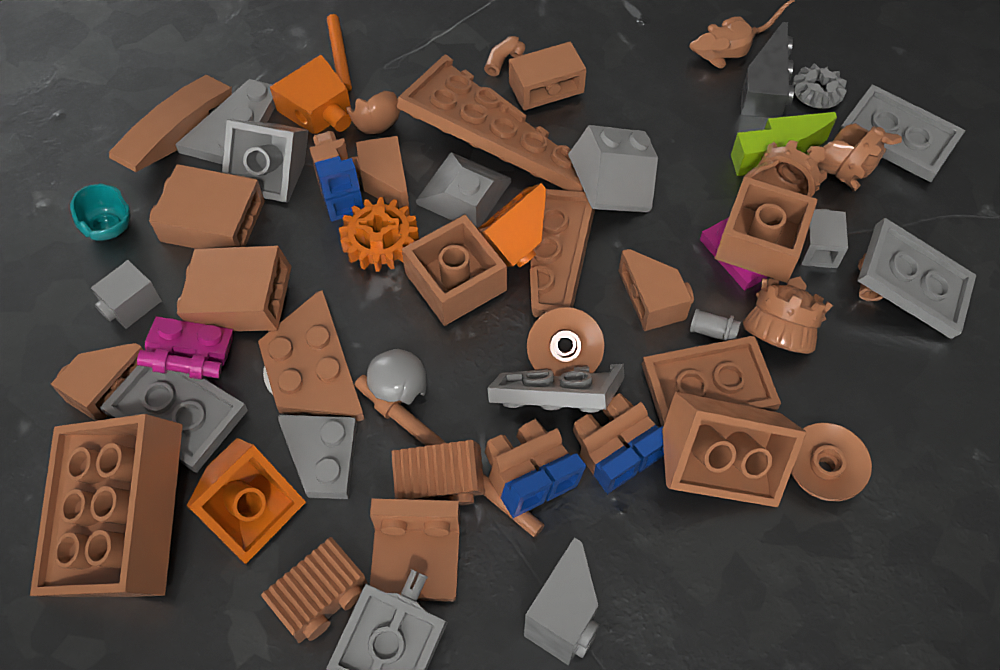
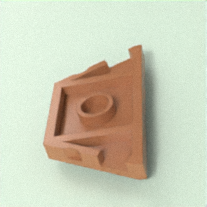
M323 290L319 291L281 321L278 331H269L258 341L276 407L279 413L299 415L301 413H308L312 416L329 417V414L350 416L351 418H356V421L365 420Z

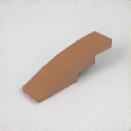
M204 75L184 86L157 105L135 124L109 151V158L134 172H138L177 151L175 144L209 115V110L219 106L232 95V87L208 75Z

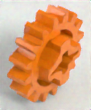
M379 197L377 204L372 205L366 199L364 200V208L360 209L355 205L352 206L353 217L344 215L342 218L344 226L339 227L342 250L344 253H348L349 261L353 263L359 260L361 269L364 270L369 264H374L376 272H380L382 264H387L391 270L395 269V260L398 259L403 262L402 248L419 240L416 217L410 216L407 205L398 209V202L395 199L389 205L384 204L383 197Z

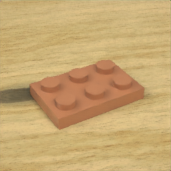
M755 336L643 357L641 365L661 426H664L675 392L768 411H777L781 405Z

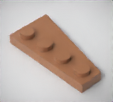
M546 189L542 241L533 249L536 255L530 260L531 309L533 317L539 318L544 313L555 308H573L595 212V209L591 208L585 192Z

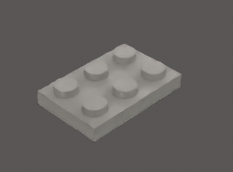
M873 84L840 127V130H842L847 125L856 123L868 131L873 126L883 128L887 133L900 135L902 137L901 143L894 145L884 143L886 152L882 158L929 182L933 181L966 131Z
M884 218L875 225L857 281L951 339L962 333L976 274L887 218Z
M137 366L100 407L110 418L148 414L183 424L179 462L195 473L201 469L248 411L243 402L204 378L202 380L190 378L188 373L169 370L166 374L156 373L152 371V368Z

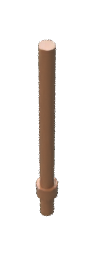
M362 375L356 380L354 387L375 403V410L386 419L390 417L394 419L424 446L446 443L401 405L402 401L387 402L376 398L367 387L366 375ZM484 474V496L535 538L544 528L545 524L529 511L512 518L489 478Z

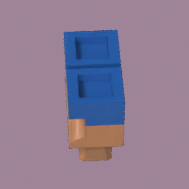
M333 131L315 135L313 137L315 146L309 149L330 221L342 219L344 215L353 216L352 206L355 205L360 209L364 208L356 168L352 158H348L345 139L336 140Z
M620 393L612 398L606 410L603 409L604 414L611 422L601 427L592 414H586L577 420L573 427V432L581 445V459L607 494L636 476L637 471L640 473L664 457L663 426L658 428L648 417L647 410L642 402L633 406Z
M536 419L518 429L516 437L521 445L514 448L507 437L501 434L490 439L485 448V454L492 466L489 480L512 518L543 504L545 499L549 501L576 488L586 468V464L577 453L570 455L564 448L561 434L557 428L547 432Z

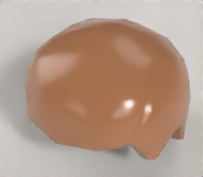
M382 91L372 96L368 101L360 98L356 99L354 111L350 106L346 107L355 127L365 134L383 133L396 123L400 114V110L397 109L398 98L394 92Z

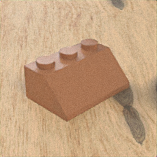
M675 392L662 429L666 486L672 490L778 507L807 432L782 413Z

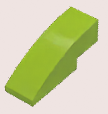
M836 112L768 118L764 130L737 133L731 152L737 176L746 175L753 168L757 167L762 160V156L764 157L768 145L773 142L777 144V147H785L789 140L797 141L796 149L808 154L807 150L811 146H820L828 140L837 119Z

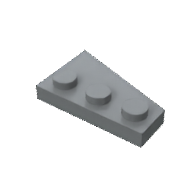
M252 79L247 80L175 144L178 152L223 165L226 120L267 123L275 109V103L270 90L272 84Z
M611 364L610 372L589 373V366L574 367V371L563 373L561 376H554V373L548 369L500 373L488 387L489 403H503L508 408L538 405L545 410L571 407L579 408L581 411L588 413L598 412L602 409L606 410L625 378L624 364Z

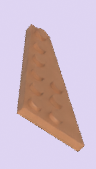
M446 54L398 97L397 109L408 113L411 117L431 124L442 132L460 138L471 146L499 157L502 161L518 166L530 172L533 176L545 179L565 191L584 192L568 155L571 149L566 145L557 146L549 140L548 131L541 126L535 129L525 121L527 115L491 88H481L474 83V75L466 69L461 72L452 66L453 59Z

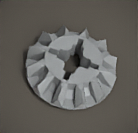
M814 63L810 68L802 67L800 72L795 75L792 85H794L795 96L804 104L814 108H831L843 100L846 94L845 87L847 81L840 78V71L831 72L828 65L825 68H819ZM815 81H820L821 85H826L825 89L823 90Z

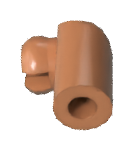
M509 36L491 49L484 67L485 72L490 76L499 75L505 58L509 54L513 58L522 55L525 51V44L519 41V37Z

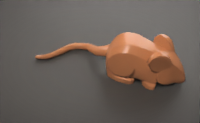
M795 0L786 2L766 24L758 28H751L740 16L726 19L723 21L722 27L711 24L707 28L709 33H705L691 42L689 48L704 59L709 60L714 66L724 68L726 66L725 58H740L747 55L752 46L754 36L770 28L782 12Z

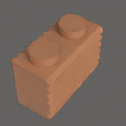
M474 440L391 451L395 499H448L449 501H459V505H468L474 503V496L485 494L481 447Z
M330 537L327 538L325 543L320 544L317 549L313 550L310 555H307L304 560L300 561L297 566L292 567L290 572L285 573L268 590L263 591L261 597L300 644L305 638L312 641L324 633L330 625L328 619L340 608L349 610L355 606L365 584L368 583L364 574L335 540Z

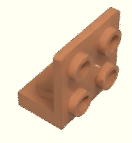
M372 498L370 517L375 533L370 586L386 593L401 594L412 569L428 577L417 601H455L457 597L461 519L459 501Z

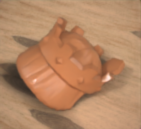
M856 123L847 125L844 129L840 130L832 142L824 146L825 159L817 164L820 171H827V174L836 175L837 179L847 184L854 192L861 186L857 179L867 177L878 166L886 152L884 143L889 145L902 142V137L898 134L887 133L881 127L873 126L868 131Z
M789 140L785 147H777V144L773 142L768 145L767 151L764 153V157L762 156L758 166L749 171L745 177L812 197L820 189V184L827 178V171H820L817 165L825 159L824 147L811 146L807 150L808 154H805L796 149L797 141Z
M800 276L789 279L787 285H779V280L769 278L768 281V279L762 278L761 290L756 293L758 298L756 306L743 320V326L750 334L771 345L796 353L810 354L816 349L817 328L826 320L825 314L833 305L828 301L823 304V297L817 294L812 296L805 291L807 285Z

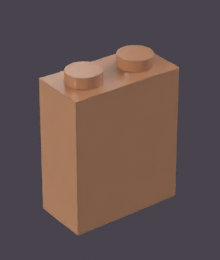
M177 164L171 177H168L164 183L163 193L157 205L151 209L149 222L160 242L194 249L245 247L265 200L257 179Z
M279 246L194 249L191 263L186 269V281L182 295L177 301V314L183 321L233 329V331H278L292 266Z

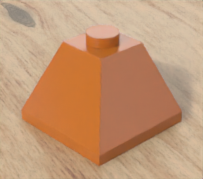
M542 183L522 190L477 228L507 267H513L516 264L520 268L528 263L536 255L533 249L542 241L546 188Z
M236 438L206 467L187 507L244 564H247L306 501L253 444Z

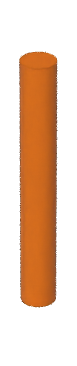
M330 14L326 20L335 70L349 92L352 89L340 21L336 14Z

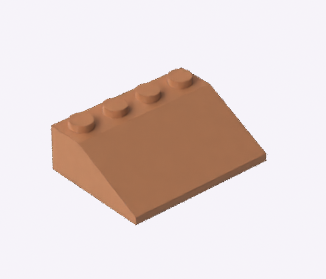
M140 414L54 427L30 596H165L183 424L148 414Z

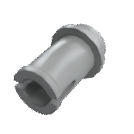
M696 309L690 326V332L728 341L737 339L741 322L734 320L735 316L733 315L730 318Z

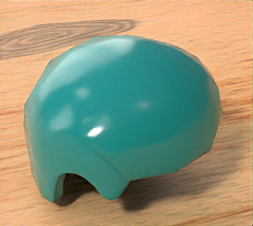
M101 183L87 185L74 194L70 203L74 224L87 238L105 241L118 237L128 229L131 218L129 204L123 199L120 190L114 186Z

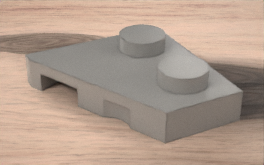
M279 415L278 422L307 497L349 499L357 432L356 418Z

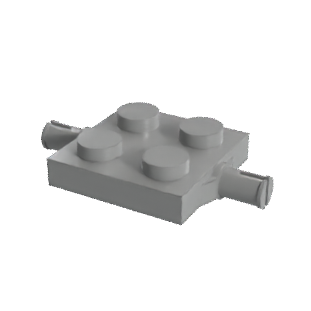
M411 569L401 594L386 593L365 584L326 670H427L448 621L427 612L417 602L428 577Z

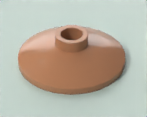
M559 307L544 313L534 322L527 338V354L535 370H551L554 376H561L563 373L574 371V367L589 366V373H594L604 355V337L599 325L589 314L576 308ZM561 338L571 339L572 347L570 350L561 351L558 348V341Z
M815 423L804 427L803 430L807 433L791 472L798 485L812 496L827 501H844L859 494L868 484L872 472L871 457L861 439L845 427L832 423ZM819 462L827 463L831 467V472L821 468Z

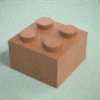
M744 176L715 259L788 283L800 257L818 199Z
M466 214L402 248L405 274L444 326L507 291V265Z

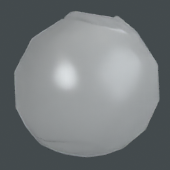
M398 348L380 353L368 366L367 387L378 399L387 402H397L400 400L406 404H411L419 393L423 396L426 393L427 374L424 363L414 353Z

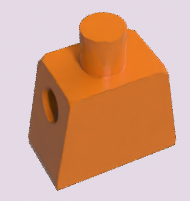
M319 55L270 86L276 110L312 134H318L330 125L336 131L342 132L351 124V119L346 110V107H351L348 90L322 55Z

